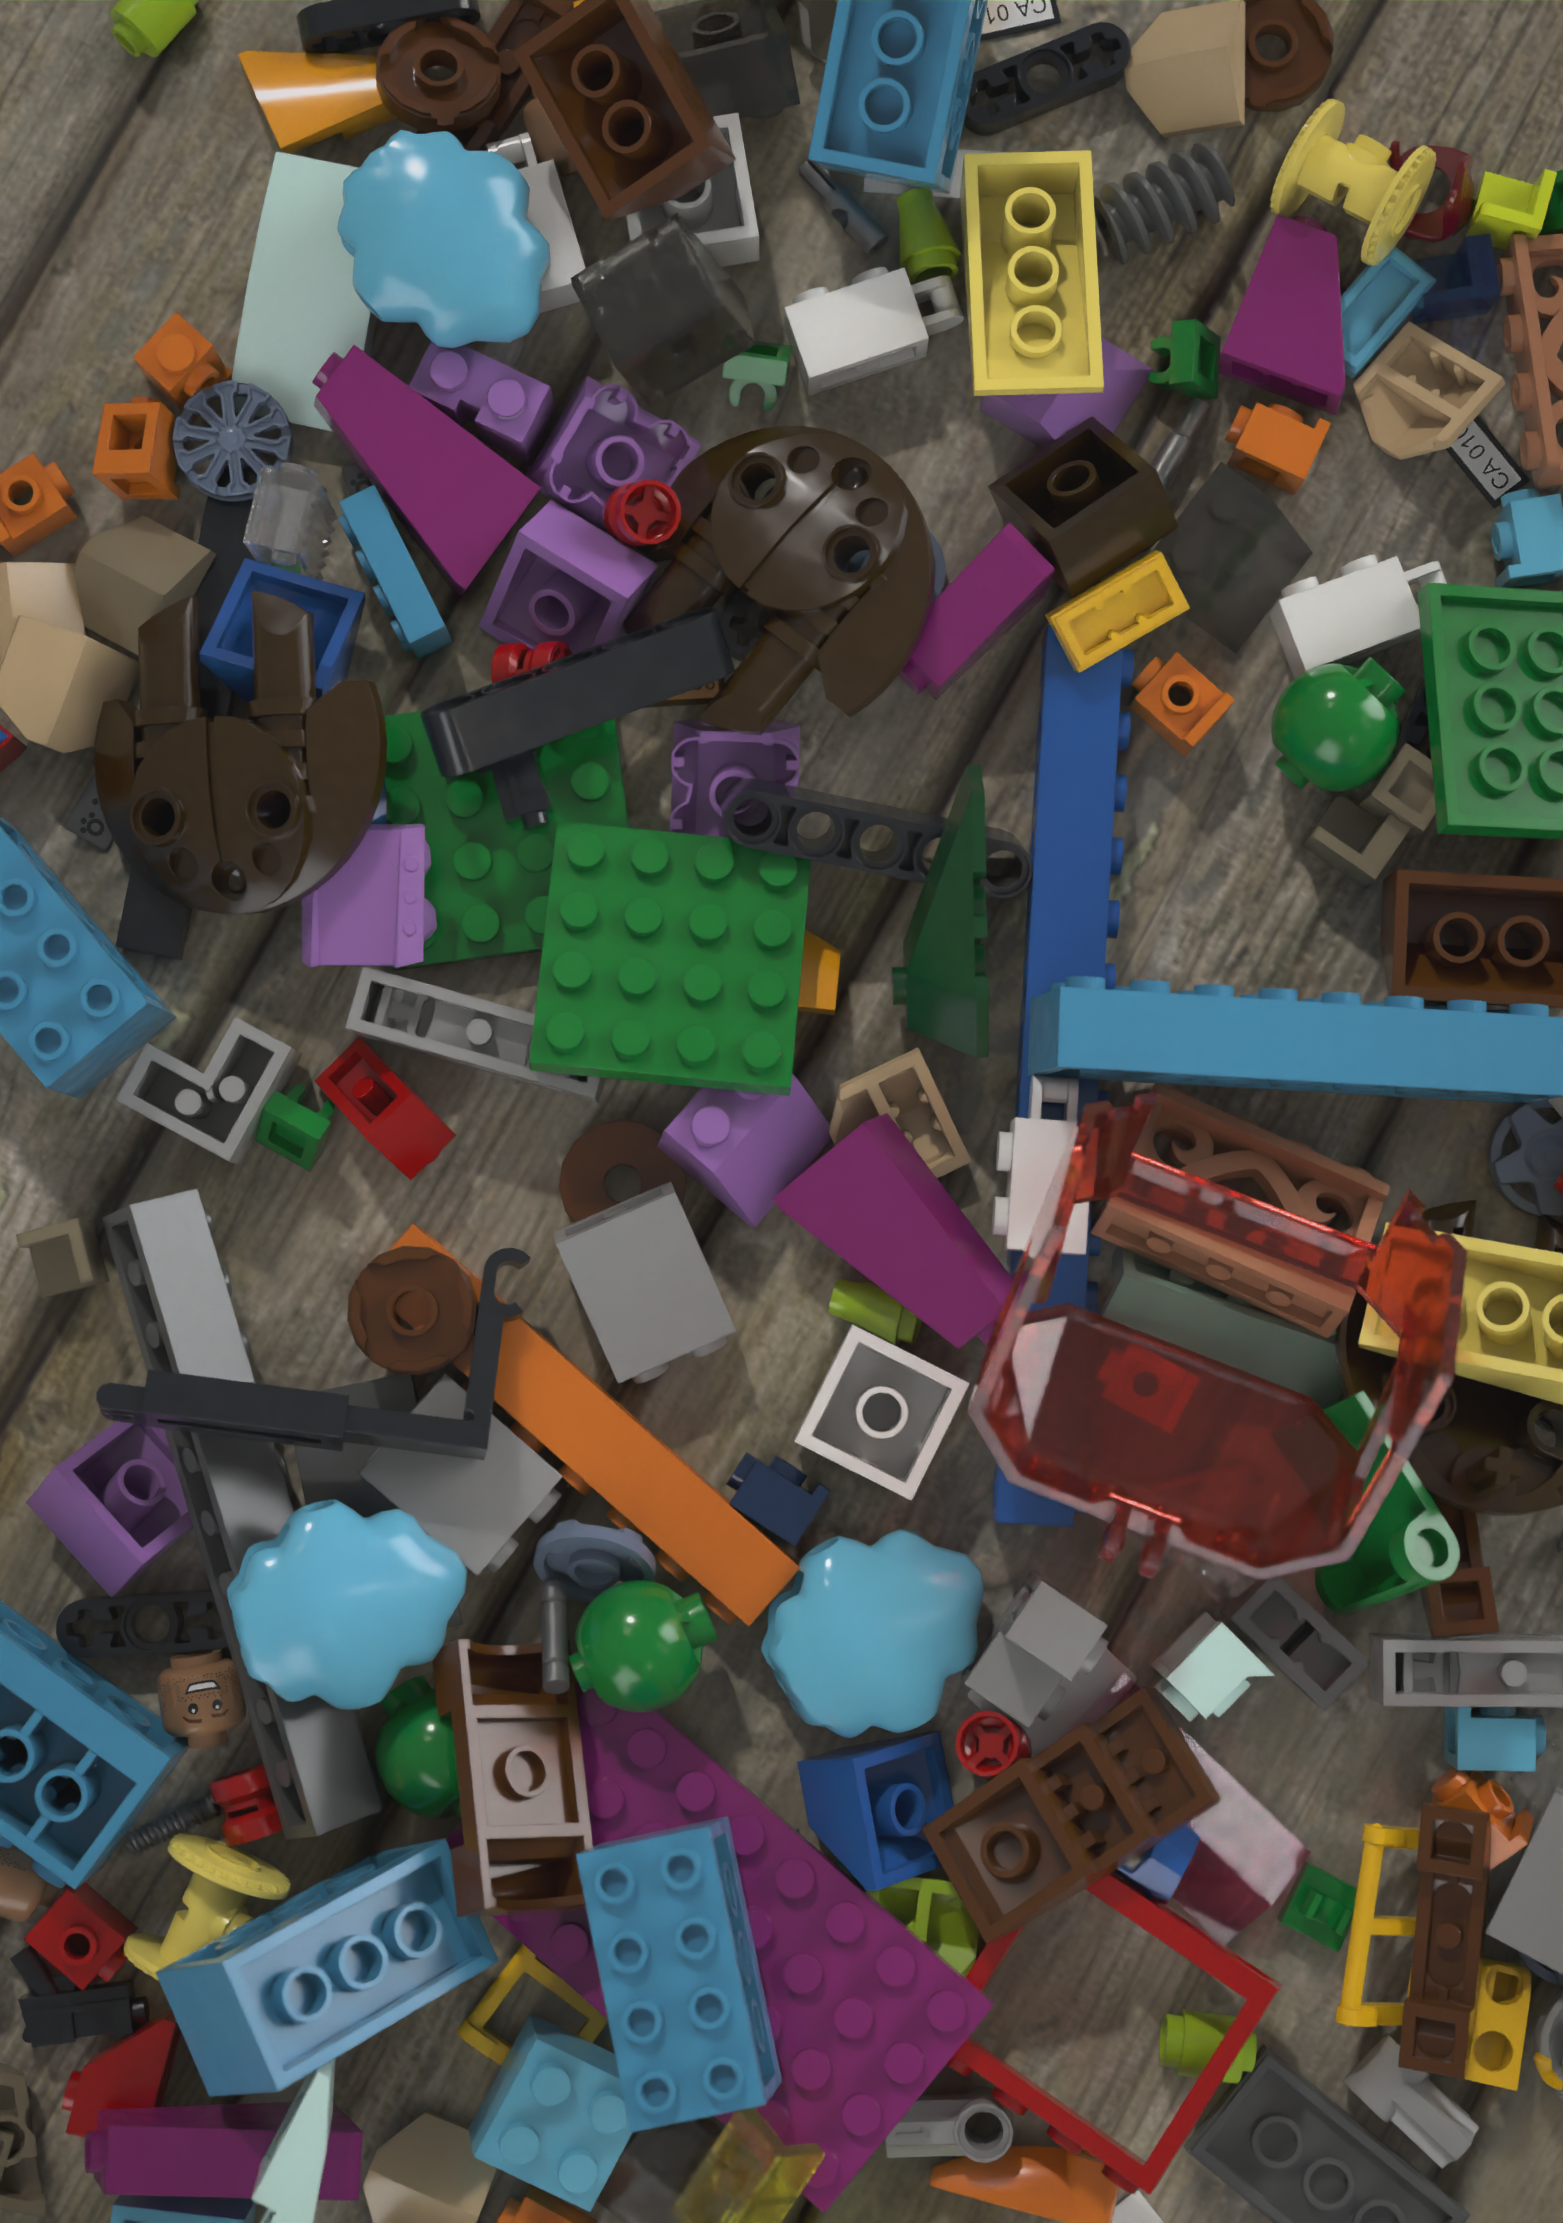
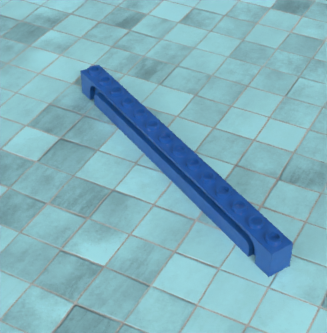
M1047 625L1042 638L1041 691L1037 724L1030 844L1032 877L1028 883L1015 1102V1117L1028 1118L1032 1077L1027 1076L1030 999L1050 991V984L1066 983V977L1071 976L1105 978V989L1114 990V987H1116V964L1105 963L1107 938L1116 939L1119 929L1120 903L1119 900H1109L1110 875L1120 876L1123 861V838L1112 836L1114 812L1124 813L1126 803L1127 776L1116 774L1117 749L1127 750L1129 744L1130 712L1120 711L1121 687H1131L1134 650L1121 648L1078 673L1073 670L1050 625ZM1078 1079L1077 1122L1094 1123L1086 1254L1065 1255L1007 1251L1006 1270L1027 1299L1009 1312L1016 1323L1002 1333L996 1429V1465L994 1468L991 1519L996 1523L1073 1527L1074 1513H1085L1087 1475L1076 1473L1078 1448H1089L1091 1433L1090 1410H1080L1081 1385L1092 1384L1095 1361L1094 1346L1084 1345L1085 1320H1095L1098 1307V1282L1087 1281L1089 1256H1099L1101 1248V1238L1090 1233L1096 1219L1091 1217L1092 1192H1103L1105 1181V1154H1095L1096 1128L1106 1129L1109 1091L1098 1090L1099 1080ZM1042 1102L1041 1119L1063 1121L1065 1103Z

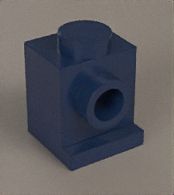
M748 1452L745 1453L726 1485L736 1491L730 1500V1505L793 1546L801 1538L830 1490L822 1483L817 1482L812 1492L802 1486L807 1475L787 1461L775 1455L770 1464H767Z

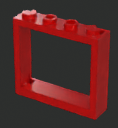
M1112 1872L1085 1890L1247 2000L1147 2161H1144L970 2037L966 2039L948 2061L947 2065L966 2077H970L973 2070L995 2085L991 2095L1005 2107L1021 2116H1024L1029 2109L1050 2124L1046 2134L1066 2150L1076 2155H1079L1083 2148L1105 2163L1101 2170L1102 2174L1124 2191L1135 2195L1138 2188L1150 2195L1161 2181L1281 1989L1282 1984L1166 1905L1148 1899L1140 1888ZM1026 1924L992 1944H986L966 1976L981 1992H984Z

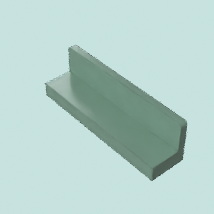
M1117 1246L1112 1256L1113 1288L1095 1321L1097 1334L1323 1409L1337 1402L1342 1393L1336 1362V1329L1328 1339Z

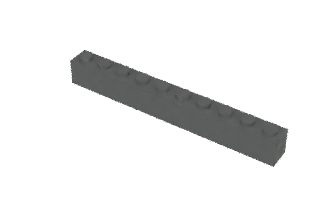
M198 1189L131 1204L103 1217L102 1221L147 1372L150 1369L255 1383L249 1363V1342L243 1330L238 1326L230 1300L232 1294L231 1282L225 1269L220 1266L212 1239V1218L207 1208L202 1205ZM164 1429L232 1660L238 1671L242 1694L285 1839L319 1836L382 1811L378 1796L379 1778L374 1766L366 1756L359 1732L361 1719L358 1709L341 1710L314 1695L301 1701H286L277 1695L268 1684L255 1680L248 1675L241 1655L240 1643L237 1638L232 1610L228 1601L227 1587L239 1574L247 1549L255 1543L274 1540L287 1518L294 1512L285 1484L287 1471L283 1458L275 1450L272 1442Z

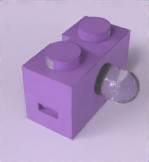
M523 336L511 342H487L482 353L465 345L456 348L438 347L431 341L409 384L411 389L462 428H464L467 420L476 424L481 441L527 463L555 409L550 386L516 370L525 353L526 346Z

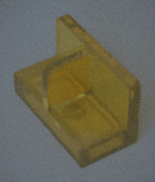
M755 2107L735 2111L672 2207L671 2212L679 2223H781L826 2154L817 2143L786 2146Z

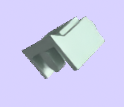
M1206 1611L1151 1664L1163 1677L1154 1687L1189 1722L1199 1713L1205 1719L1211 1713L1219 1718L1251 1686L1246 1680L1247 1677L1275 1676L1221 1621L1216 1622Z

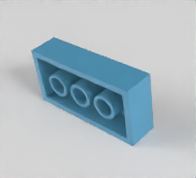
M375 485L340 501L339 504L344 514L337 518L352 547L361 546L362 549L356 551L355 554L370 583L378 580L379 584L374 586L373 590L387 617L396 616L397 619L390 623L404 651L408 652L413 649L417 659H420L453 643Z

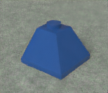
M245 558L199 653L200 662L246 703L254 700L252 590L284 598L314 614L316 698H321L340 681H347L365 605V593Z
M929 1731L842 1747L797 1762L809 1827L867 1891H877L942 1867L922 1831V1828L953 1807L940 1731Z

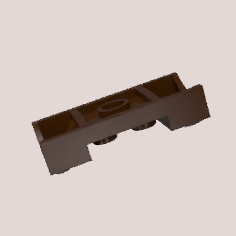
M457 1639L442 1646L434 1660H432L438 1716H452L464 1845L451 1849L457 1917L571 1912L586 1907L576 1854L593 1847L574 1672L570 1661L568 1665L569 1689L560 1694H551L543 1689L542 1642L523 1645H485L475 1643L470 1639ZM568 1640V1660L569 1655H572L570 1640Z

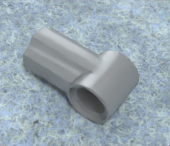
M1386 2032L1344 2078L1343 2082L1384 2122L1387 2123L1391 2120L1435 2163L1444 2168L1450 2162L1457 2161L1472 2145L1473 2137L1479 2126L1449 2095L1444 2094L1428 2079L1431 2075L1430 2073L1398 2067L1400 2044Z
M980 2086L971 2088L964 2094L921 2095L886 2137L887 2158L967 2156L977 2162L987 2163L996 2161L1006 2154L1012 2144L1013 2113L991 2095L992 2087ZM984 2111L997 2116L1002 2125L993 2135L984 2137L971 2132L966 2125L967 2120L973 2114Z

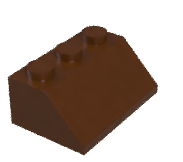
M584 0L513 52L603 217L608 221L682 197L736 160L647 0Z
M1398 869L1383 879L1380 946L1388 996L1422 997L1424 1001L1446 1003L1449 1000H1479L1487 1002V1005L1498 1006L1543 1004L1548 1005L1551 1009H1563V879Z

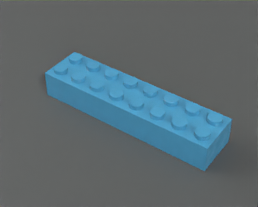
M1090 976L1066 977V983L1050 984V991L1030 999L1027 1076L1042 1075L1089 1080L1524 1104L1563 1097V1017L1549 1016V1006L1543 1004L1509 1005V1010H1487V1002L1449 1000L1447 1001V1006H1426L1424 1009V998L1414 996L1384 997V1002H1366L1361 1005V994L1325 992L1321 993V998H1305L1298 1001V990L1263 988L1258 989V994H1245L1234 997V986L1220 984L1194 985V990L1177 991V994L1170 993L1169 982L1155 980L1130 981V987H1114V990L1105 989V978Z

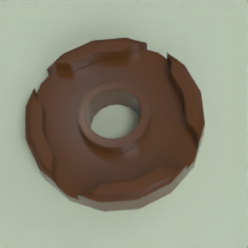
M1243 0L1245 2V107L1254 111L1281 112L1303 104L1320 88L1332 63L1334 33L1326 12L1315 0ZM1266 34L1276 35L1286 43L1288 54L1277 61L1266 60L1256 51L1255 40Z
M440 16V22L424 23V18L409 20L390 32L378 49L376 87L382 103L400 122L425 132L447 131L450 133L470 128L487 117L499 99L501 67L494 43L479 28L458 18ZM444 66L451 69L455 74L447 80L435 81L427 78L423 72L429 67Z
M615 1120L596 1125L573 1143L562 1162L559 1183L564 1209L574 1223L621 1203L610 1198L605 1189V1179L608 1173L613 1168L621 1165L633 1167L640 1174L642 1183L638 1195L671 1181L683 1206L687 1183L685 1171L657 1147L662 1133L641 1122Z
M401 1246L379 1254L361 1271L349 1293L347 1321L355 1344L373 1363L394 1374L424 1375L447 1367L466 1350L476 1328L478 1299L471 1278L453 1258L429 1247ZM411 1291L423 1294L431 1306V1315L428 1322L416 1330H409L403 1327L397 1321L395 1315V1306L399 1298Z

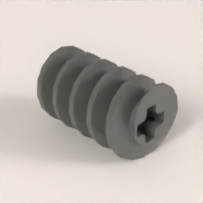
M1200 141L1193 145L1190 156L1183 151L1171 154L1168 160V167L1159 161L1148 165L1145 170V177L1138 172L1126 174L1123 179L1122 188L1115 182L1104 184L1100 190V199L1094 196V211L1104 241L1119 263L1124 265L1129 263L1127 243L1134 241L1143 254H1149L1152 250L1151 232L1156 230L1163 241L1169 245L1174 242L1175 238L1173 222L1179 220L1189 234L1197 232L1196 212L1201 210L1210 223L1220 222L1218 202L1224 200L1230 207H1233L1235 196L1221 157L1214 146L1207 141Z

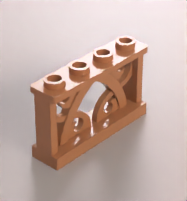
M1526 233L1512 234L1504 256L1496 259L1494 268L1496 293L1498 296H1506L1509 314L1504 317L1503 344L1507 354L1514 353L1517 373L1513 374L1511 382L1512 404L1515 412L1523 411L1526 432H1522L1520 438V459L1525 471L1532 470L1534 489L1536 491L1548 490L1550 486L1563 485V448L1557 442L1555 429L1557 424L1563 422V363L1557 357L1563 345V279L1555 276L1550 277L1549 282L1554 286L1556 295L1545 298L1536 292L1532 275L1540 267H1563V234L1537 236L1536 239L1526 237ZM1539 319L1551 320L1541 336ZM1550 392L1560 401L1552 405Z
M1155 1083L1138 1111L1136 1121L1105 1200L1090 1233L1328 1339L1350 1311L1356 1293L1354 1289L1390 1186L1373 1178L1370 1173L1362 1168L1341 1164L1314 1152L1310 1146L1301 1141L1285 1139L1260 1128L1245 1116L1226 1113L1199 1101L1193 1094L1184 1089L1170 1088L1161 1083ZM1157 1132L1193 1147L1189 1151L1181 1150L1175 1145L1173 1140L1171 1141L1168 1150L1172 1162L1179 1168L1178 1171H1174L1166 1165L1156 1153L1153 1138ZM1140 1162L1156 1179L1162 1182L1147 1197L1130 1190ZM1253 1177L1273 1204L1283 1226L1258 1228L1247 1234L1242 1240L1223 1232V1222L1218 1208L1200 1188L1222 1180ZM1181 1198H1185V1199H1186L1187 1201H1189L1191 1204H1189V1203L1186 1202L1185 1200H1182ZM1316 1202L1349 1216V1229L1334 1236L1314 1233L1313 1227L1325 1226L1336 1214L1323 1213L1318 1209ZM1195 1207L1202 1215L1204 1223L1183 1213H1191ZM1269 1242L1289 1245V1247L1278 1245L1275 1248L1280 1257L1260 1248L1261 1244ZM1318 1251L1342 1252L1333 1280L1319 1274Z

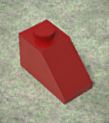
M360 1036L314 1080L365 1139L410 1180L426 1165L433 1162L439 1156L441 1150L456 1136L432 1108Z
M172 2009L141 2026L134 2034L126 2035L96 2053L83 2067L82 2072L73 2070L62 2101V2109L71 2111L65 2133L86 2138L88 2131H96L97 2111L100 2109L162 2107L182 2033Z

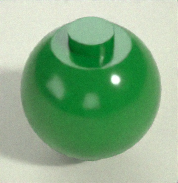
M1370 656L1359 668L1332 663L1320 665L1303 672L1284 689L1273 711L1271 721L1272 742L1282 753L1274 764L1301 790L1309 781L1320 790L1329 792L1347 791L1370 782L1386 768L1396 751L1401 726L1395 703L1407 691Z
M647 1580L627 1581L606 1589L588 1605L579 1620L575 1633L578 1652L569 1655V1661L583 1692L594 1688L601 1701L614 1708L628 1712H650L674 1703L689 1690L701 1670L703 1647L718 1641L719 1638L699 1592L682 1598L669 1587L657 1582Z
M417 1676L393 1689L380 1703L389 1720L381 1728L377 1738L376 1765L378 1774L390 1796L406 1810L416 1815L433 1819H445L457 1815L459 1820L462 1821L452 1716H438L435 1689L431 1688L424 1676Z

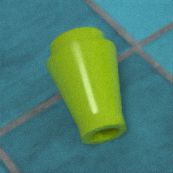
M915 188L904 192L896 200L899 213L900 269L905 267L911 285L943 275L950 276L951 280L954 279L959 271L957 263L961 258V252L935 204L932 191L927 188Z
M838 1278L834 1286L829 1304V1315L842 1318L896 1347L900 1341L912 1345L915 1344L923 1321L874 1282H858Z

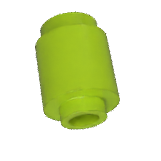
M119 0L109 11V15L115 24L111 28V33L117 42L132 55L140 57L144 52L153 58H157L196 15L194 6L199 0Z
M1181 2009L1179 2015L1165 2013L1159 2037V2066L1173 2068L1175 2076L1198 2079L1237 2016ZM1255 2032L1252 2033L1222 2082L1238 2084L1243 2071H1253L1257 2053V2036Z

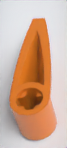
M1010 2146L1002 2157L987 2163L973 2161L967 2156H961L932 2167L929 2186L1064 2223H1112L1119 2190L1117 2185L1102 2174L1101 2170L1105 2163L1084 2148L1079 2155H1076L1065 2148Z

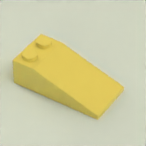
M1091 150L964 154L960 200L974 396L1103 393L1104 378Z
M1386 1222L1358 1342L1359 1348L1563 1404V1253Z

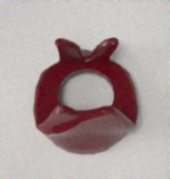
M1393 141L1389 148L1392 152L1388 159L1390 168L1399 171L1409 156L1420 146L1412 147L1400 155V142ZM1428 145L1436 153L1435 168L1441 170L1449 180V195L1444 204L1437 210L1429 213H1416L1403 236L1410 240L1436 243L1455 236L1465 227L1472 214L1474 206V187L1471 176L1473 157L1455 148Z

